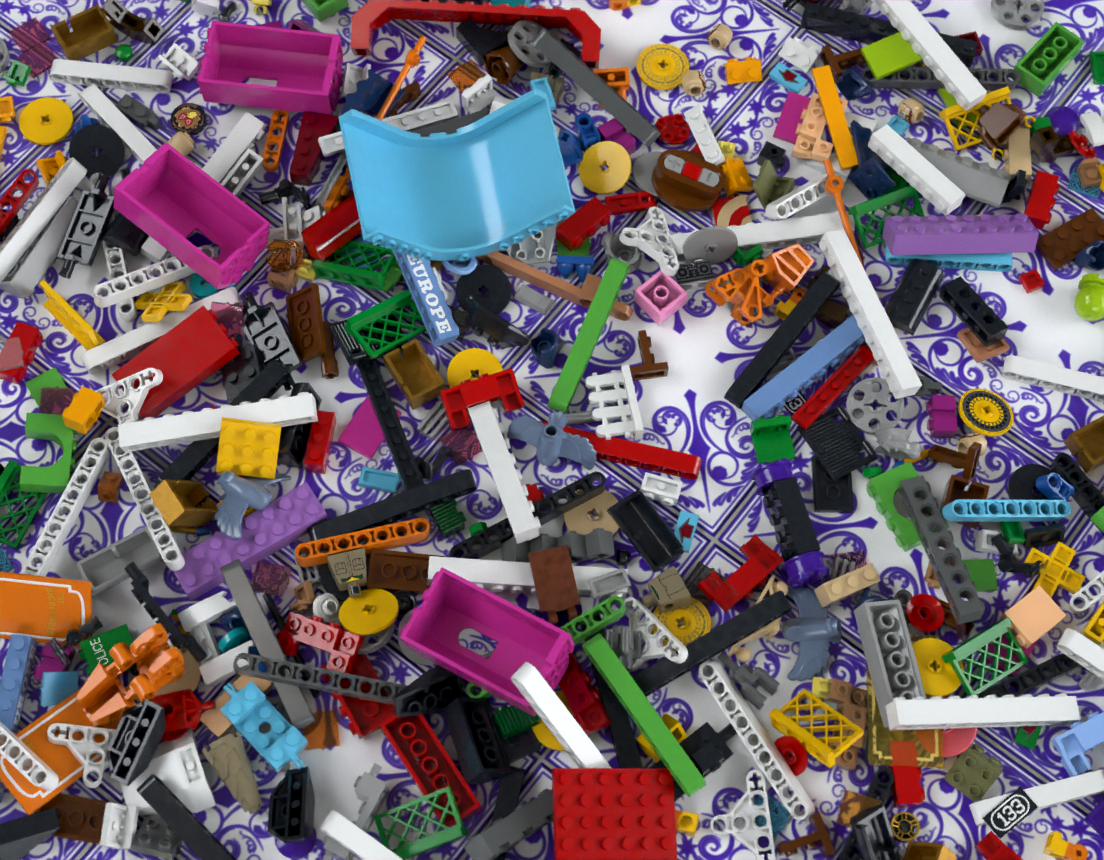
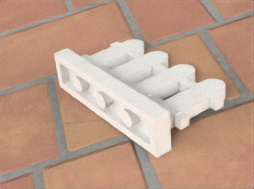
M622 365L620 373H616V370H611V374L597 375V372L592 373V376L587 377L585 386L589 389L595 388V392L589 395V403L599 406V408L593 410L592 418L595 421H602V425L596 427V435L600 438L605 437L606 440H611V436L625 435V438H628L630 434H633L634 440L642 439L644 428L629 365ZM614 386V390L601 391L600 389L602 387ZM606 403H618V406L604 407ZM621 418L622 422L608 424L607 420Z

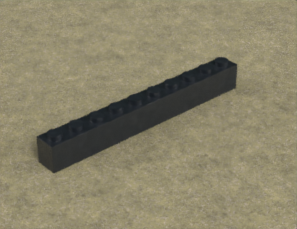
M806 2L800 28L867 44L875 43L899 32L897 28L892 26L890 21ZM938 33L961 62L970 68L975 57L978 42Z

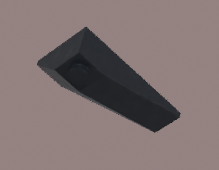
M439 665L429 669L393 697L395 716L407 717L418 716L419 714L443 713V709L456 698H464L461 677Z
M57 808L1 823L0 860H20L22 857L25 858L32 849L44 843L60 830L61 825Z

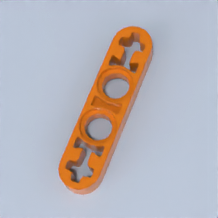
M276 109L272 114L262 157L264 158L262 165L267 172L276 171L280 164L289 124V114L286 110ZM281 115H284V117L281 118V124H280L278 118H279ZM276 129L282 130V133L280 135H274L273 131ZM273 144L279 146V148L275 151L269 149V147ZM270 156H272L273 163H271V165H268L267 163H270L271 159Z

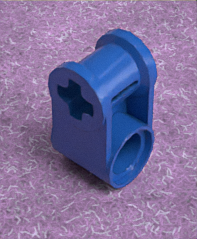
M587 113L579 114L576 118L575 130L581 140V146L585 150L588 146L601 142V137L592 117Z
M569 130L561 132L558 141L564 167L581 162L583 160L581 140L573 136V133Z
M1057 473L1046 474L1038 477L1036 480L1037 489L1050 500H1065L1068 502L1069 497L1075 493V488Z

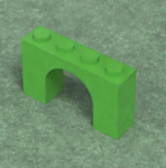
M27 413L26 438L54 441L62 448L63 455L57 463L51 466H21V492L63 494L72 478L71 469L75 470L76 458H72V453L77 451V440H74V434H78V431L66 427L62 415Z
M910 461L870 479L866 486L868 495L875 500L878 512L883 514L888 529L893 531L896 536V543L900 548H903L904 552L922 544L911 519L900 515L893 503L894 495L899 492L900 482L919 476Z

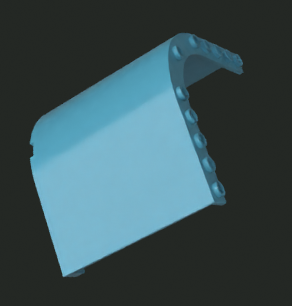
M538 89L529 91L478 121L456 129L457 133L446 135V132L432 133L429 137H420V133L401 130L354 109L338 117L363 239L368 242L407 254L411 257L420 258L422 261H466L471 257L482 256L498 250H507L509 246L520 243L525 238L536 235L540 230L552 227L554 223L568 219L570 215L576 213L547 94Z

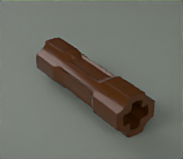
M323 321L327 353L321 355L322 378L333 379L339 376L334 352V335L329 327V324L332 323Z

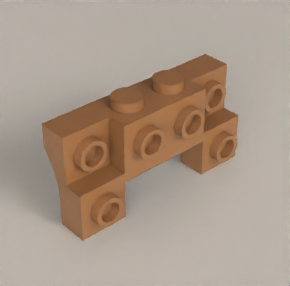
M835 678L830 679L828 685H831L830 694L826 696V700L840 704L837 705L836 711L864 731L868 723V708H865L867 690L854 687L852 683ZM835 719L834 725H840V721ZM843 730V736H851L855 733L853 730ZM833 731L832 737L840 736V731ZM864 734L835 759L836 766L848 771L855 770L858 749L862 748L865 743ZM840 742L828 743V746L835 750L840 746Z

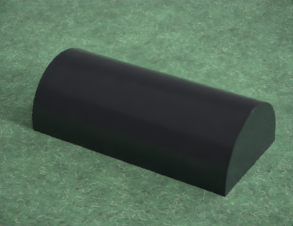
M305 382L295 383L290 397L298 396V393L301 392L312 393L316 401V409L319 410L322 400L312 386ZM313 422L281 427L277 462L301 469Z

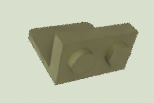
M765 160L760 167L757 179L753 183V189L762 207L766 209L767 205L790 193L796 181L794 178L778 177L770 160Z
M977 743L971 744L945 775V780L973 802H978L983 798L1004 768L999 759L994 756H988L984 753L985 750Z

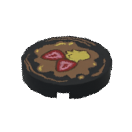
M185 103L173 110L170 121L176 132L181 131L184 133L186 131L189 135L193 134L194 136L204 130L207 124V117L201 106L195 103Z

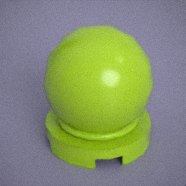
M1099 274L1083 275L1079 281V291L1074 297V309L1077 315L1086 321L1093 322L1104 318V279L1098 278Z

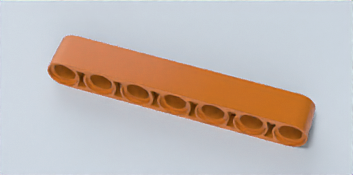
M416 518L301 543L295 549L296 562L301 567H310L328 563L327 556L364 548L365 554H370L371 549L388 550L424 542L429 538L430 524L424 518ZM423 528L425 531L419 532L417 529ZM400 532L406 533V535L399 536L397 534ZM384 536L387 539L379 540L378 538ZM360 541H367L366 544H359ZM341 545H347V546H348V547L345 548V549L339 548ZM322 549H327V550H329V551L326 552V553H321V552H320V550H322ZM303 553L309 554L307 557L300 556Z

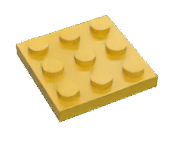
M222 417L216 472L232 471L236 475L275 479L282 425Z

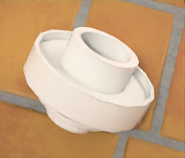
M329 593L317 596L313 602L314 615L324 618V623L335 621L340 610L337 598Z

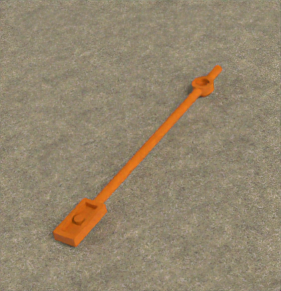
M420 36L415 47L407 53L405 65L375 119L383 120L411 68L413 69L419 65L421 59L419 53L427 40L426 37ZM349 166L344 175L339 176L324 203L326 214L341 204L343 196H346L349 192L348 181L351 178Z
M826 159L823 161L828 176L824 185L825 190L830 195H834L843 228L863 266L840 193L844 187V182L841 177L834 174L830 159ZM832 182H836L838 185L834 186Z

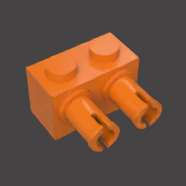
M628 67L593 70L627 101L626 91H629L630 88Z

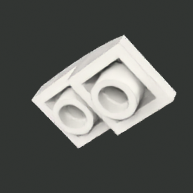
M1097 112L1080 114V122L1087 130L1086 137L1093 146L1104 145V122Z

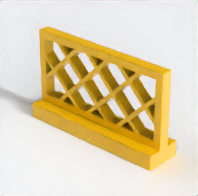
M1008 86L987 93L981 102L967 111L957 104L943 109L939 113L940 119L944 120L955 151L982 142L981 138L977 139L972 136L974 129L979 130L980 126L976 124L979 117H982L976 110H979L982 105H987L991 108L993 104L1004 100L1006 104H1012L1008 95L1011 93ZM968 113L977 116L974 123L965 120ZM956 119L961 121L958 129L952 127L949 120ZM963 123L972 127L969 134L960 131ZM959 134L967 138L965 144L960 146L957 141Z
M45 280L39 283L48 299L43 304L44 307L87 351L106 343Z
M803 689L781 709L777 710L774 708L769 712L772 727L785 736H793L798 739L809 754L828 768L836 764L835 759L864 734L863 729L806 689ZM805 697L811 701V704L799 705V702ZM814 709H823L825 714L814 715ZM799 710H811V715L799 716ZM788 711H796V716L787 717L784 714ZM837 719L840 721V725H828V720ZM825 720V726H814V721ZM811 721V727H801L799 722ZM843 730H853L855 732L851 736H843ZM825 731V737L816 738L814 736V732ZM828 731H840V736L828 737ZM840 742V746L833 750L828 746V743Z

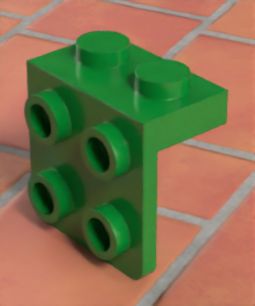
M776 415L770 419L758 418L752 421L750 434L758 464L764 462L772 463L783 458H787V460L794 459L795 452L789 432L792 423L790 415Z

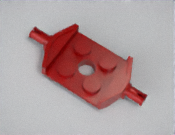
M191 689L154 696L150 699V701L164 707V709L168 707L173 708L169 715H165L166 729L164 733L190 727L192 730H196L202 712L216 709L214 700L202 703Z

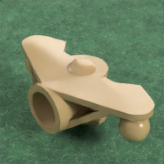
M772 575L755 604L764 600L766 595L769 597L778 591H783L784 595L788 593V585L783 581H774L776 576ZM782 617L733 645L727 656L731 658L732 654H735L739 662H748L751 659V651L747 647L739 648L737 646L768 635L766 640L769 641L773 635L779 632Z

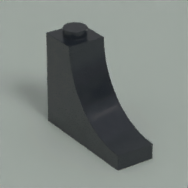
M468 20L456 27V38L476 62L483 66L486 54L509 46L508 34L510 30L491 31L481 28L471 20Z

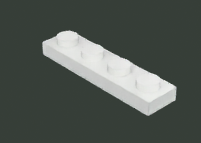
M698 104L684 112V116L705 161L714 165L726 161L700 105Z

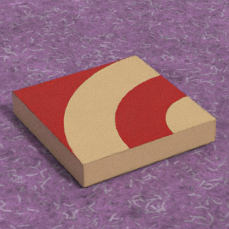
M746 195L718 198L711 207L715 226L726 228L731 225L741 226L752 223Z

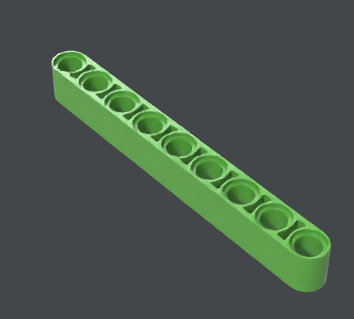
M613 257L611 258L547 407L556 411H562L563 414L567 413L626 278L630 264Z
M612 596L563 625L560 629L568 632L574 644L577 645L623 617L626 612L624 601L619 596ZM614 604L621 605V608L619 610H611V607ZM597 614L604 615L601 621L594 620ZM584 624L587 626L583 632L577 631L579 625ZM471 682L467 686V694L470 698L488 699L493 696V694L482 689L479 695L474 696L473 690L478 688V686Z
M597 634L582 644L586 655L666 768L670 770L683 792L690 797L706 785L703 776L603 636Z

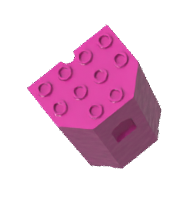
M212 21L211 28L207 30L208 41L204 44V54L206 55H204V58H201V72L197 74V84L200 85V94H202L205 102L333 115V112L337 109L342 83L343 50L340 35ZM247 78L277 81L276 87L242 82Z
M167 142L149 156L139 169L133 170L114 187V209L217 289L227 288L233 283H237L245 271H250L253 268L255 260L268 244L270 222ZM197 230L218 246L221 253L215 258H210L186 238Z
M442 567L439 572L437 571L434 574L430 588L426 589L422 594V605L420 607L416 606L413 609L409 623L405 624L401 629L400 639L413 652L524 712L535 716L537 714L512 682L511 677L525 662H528L538 670L554 691L568 667V652L572 653L575 646L571 635ZM465 629H473L498 642L488 660L462 646L459 643V634Z

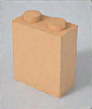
M1039 585L1000 617V620L1009 617L1012 622L1009 628L1017 642L1028 649L1059 624L1067 615Z

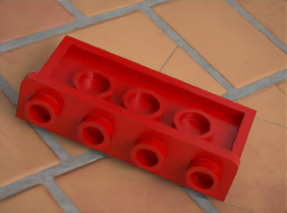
M357 654L350 674L379 680L366 654ZM323 664L321 667L326 669L327 665ZM322 675L324 682L330 683L329 678L325 675ZM340 680V686L343 689L350 688V683L347 680ZM361 684L360 690L363 693H369L370 687L367 684ZM381 688V695L383 697H389L385 689ZM331 693L334 701L338 699L341 703V706L338 708L343 718L348 717L351 723L348 724L352 735L357 734L359 739L380 729V723L395 715L393 705Z

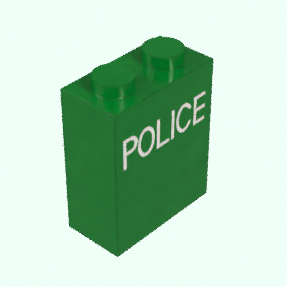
M127 624L79 642L81 649L78 650L82 662L86 660L88 667L85 668L88 677L98 663L109 666L114 662L109 654L113 646L121 642H125L127 646L131 645L133 639ZM134 663L130 668H128L123 673L137 668V664Z

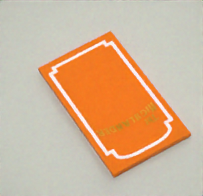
M0 571V638L11 639V634L32 636L36 642L47 643L55 637L57 642L63 643L66 639V633L70 629L80 630L78 628L79 625L82 626L92 619V581ZM84 636L81 637V641L86 640Z
M81 688L15 734L58 775V785L53 790L46 791L33 785L0 753V780L28 815L35 812L83 776L84 767L67 746L52 744L47 738L48 728L54 723L93 727L76 697ZM121 719L98 728L117 729ZM56 730L54 737L59 736L60 730ZM69 731L66 732V739H69ZM75 732L72 737L74 740L79 741L84 738V734L82 732ZM97 734L93 739L97 743H102L105 737L102 734ZM94 753L90 756V759L93 762H99L102 760V756Z

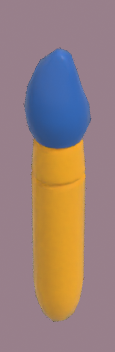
M929 449L921 451L917 459L906 458L897 461L892 466V469L908 461L915 463L926 458Z

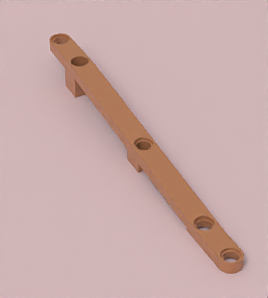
M501 250L475 257V259L494 266L501 271L588 309L602 280L601 277L588 273L582 288H579L501 253ZM615 301L609 316L628 321L631 318L633 309L629 305Z

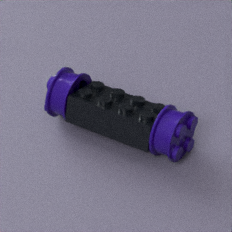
M783 458L776 462L759 464L758 469L751 474V478L756 481L758 487L756 489L757 495L764 496L763 504L768 509L770 524L774 526L776 541L782 549L781 555L784 559L782 569L787 571L789 577L787 583L793 589H796L807 583L811 585L820 583L822 581L821 578L826 576L830 570L824 565L822 559L824 553L820 551L816 534L797 484L798 479L792 474V463L787 458Z

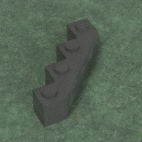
M595 528L592 530L593 532L586 535L577 534L576 531H567L558 538L550 537L548 534H539L540 536L517 544L515 537H511L508 541L502 543L503 561L529 563L528 553L564 545L568 546L571 563H581L582 559L593 558V561L604 560L615 555L613 532L604 531L603 528Z
M547 788L543 790L536 799L528 804L523 803L519 805L515 812L504 819L500 817L482 833L476 832L469 837V843L464 848L472 860H494L501 853L510 851L523 839L535 835L548 823L553 822L552 789L549 790Z

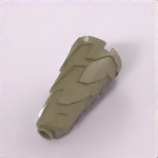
M236 731V737H234L233 733H230L210 743L209 751L206 747L201 751L211 766H213L219 778L228 787L234 799H237L244 812L249 811L250 814H253L261 809L260 805L263 802L246 753L242 735L239 731Z

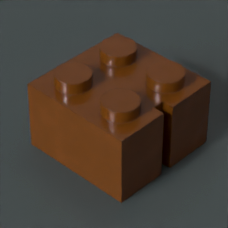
M951 475L945 487L940 512L942 513L945 505L958 499L986 500L990 486L972 481L967 491H965L964 489L969 480ZM980 522L955 523L976 529Z

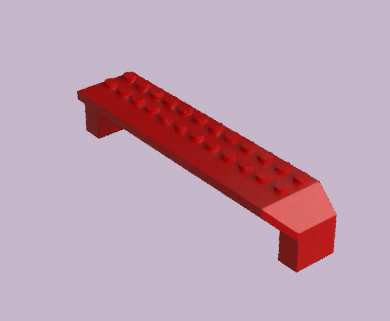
M369 0L352 15L350 48L354 55L372 56L373 31L393 19L463 23L471 20L475 24L514 26L515 23L522 20H528L538 23L545 28L567 29L582 42L581 61L589 68L599 69L601 29L585 11H581L580 8L576 7L570 8V10H563V7L555 6L552 9H545V6L539 5L535 6V8H528L527 5L510 7L509 4H499V6H492V3L475 5L474 2L457 4L456 1L439 3L438 0H429V2H421L422 0Z

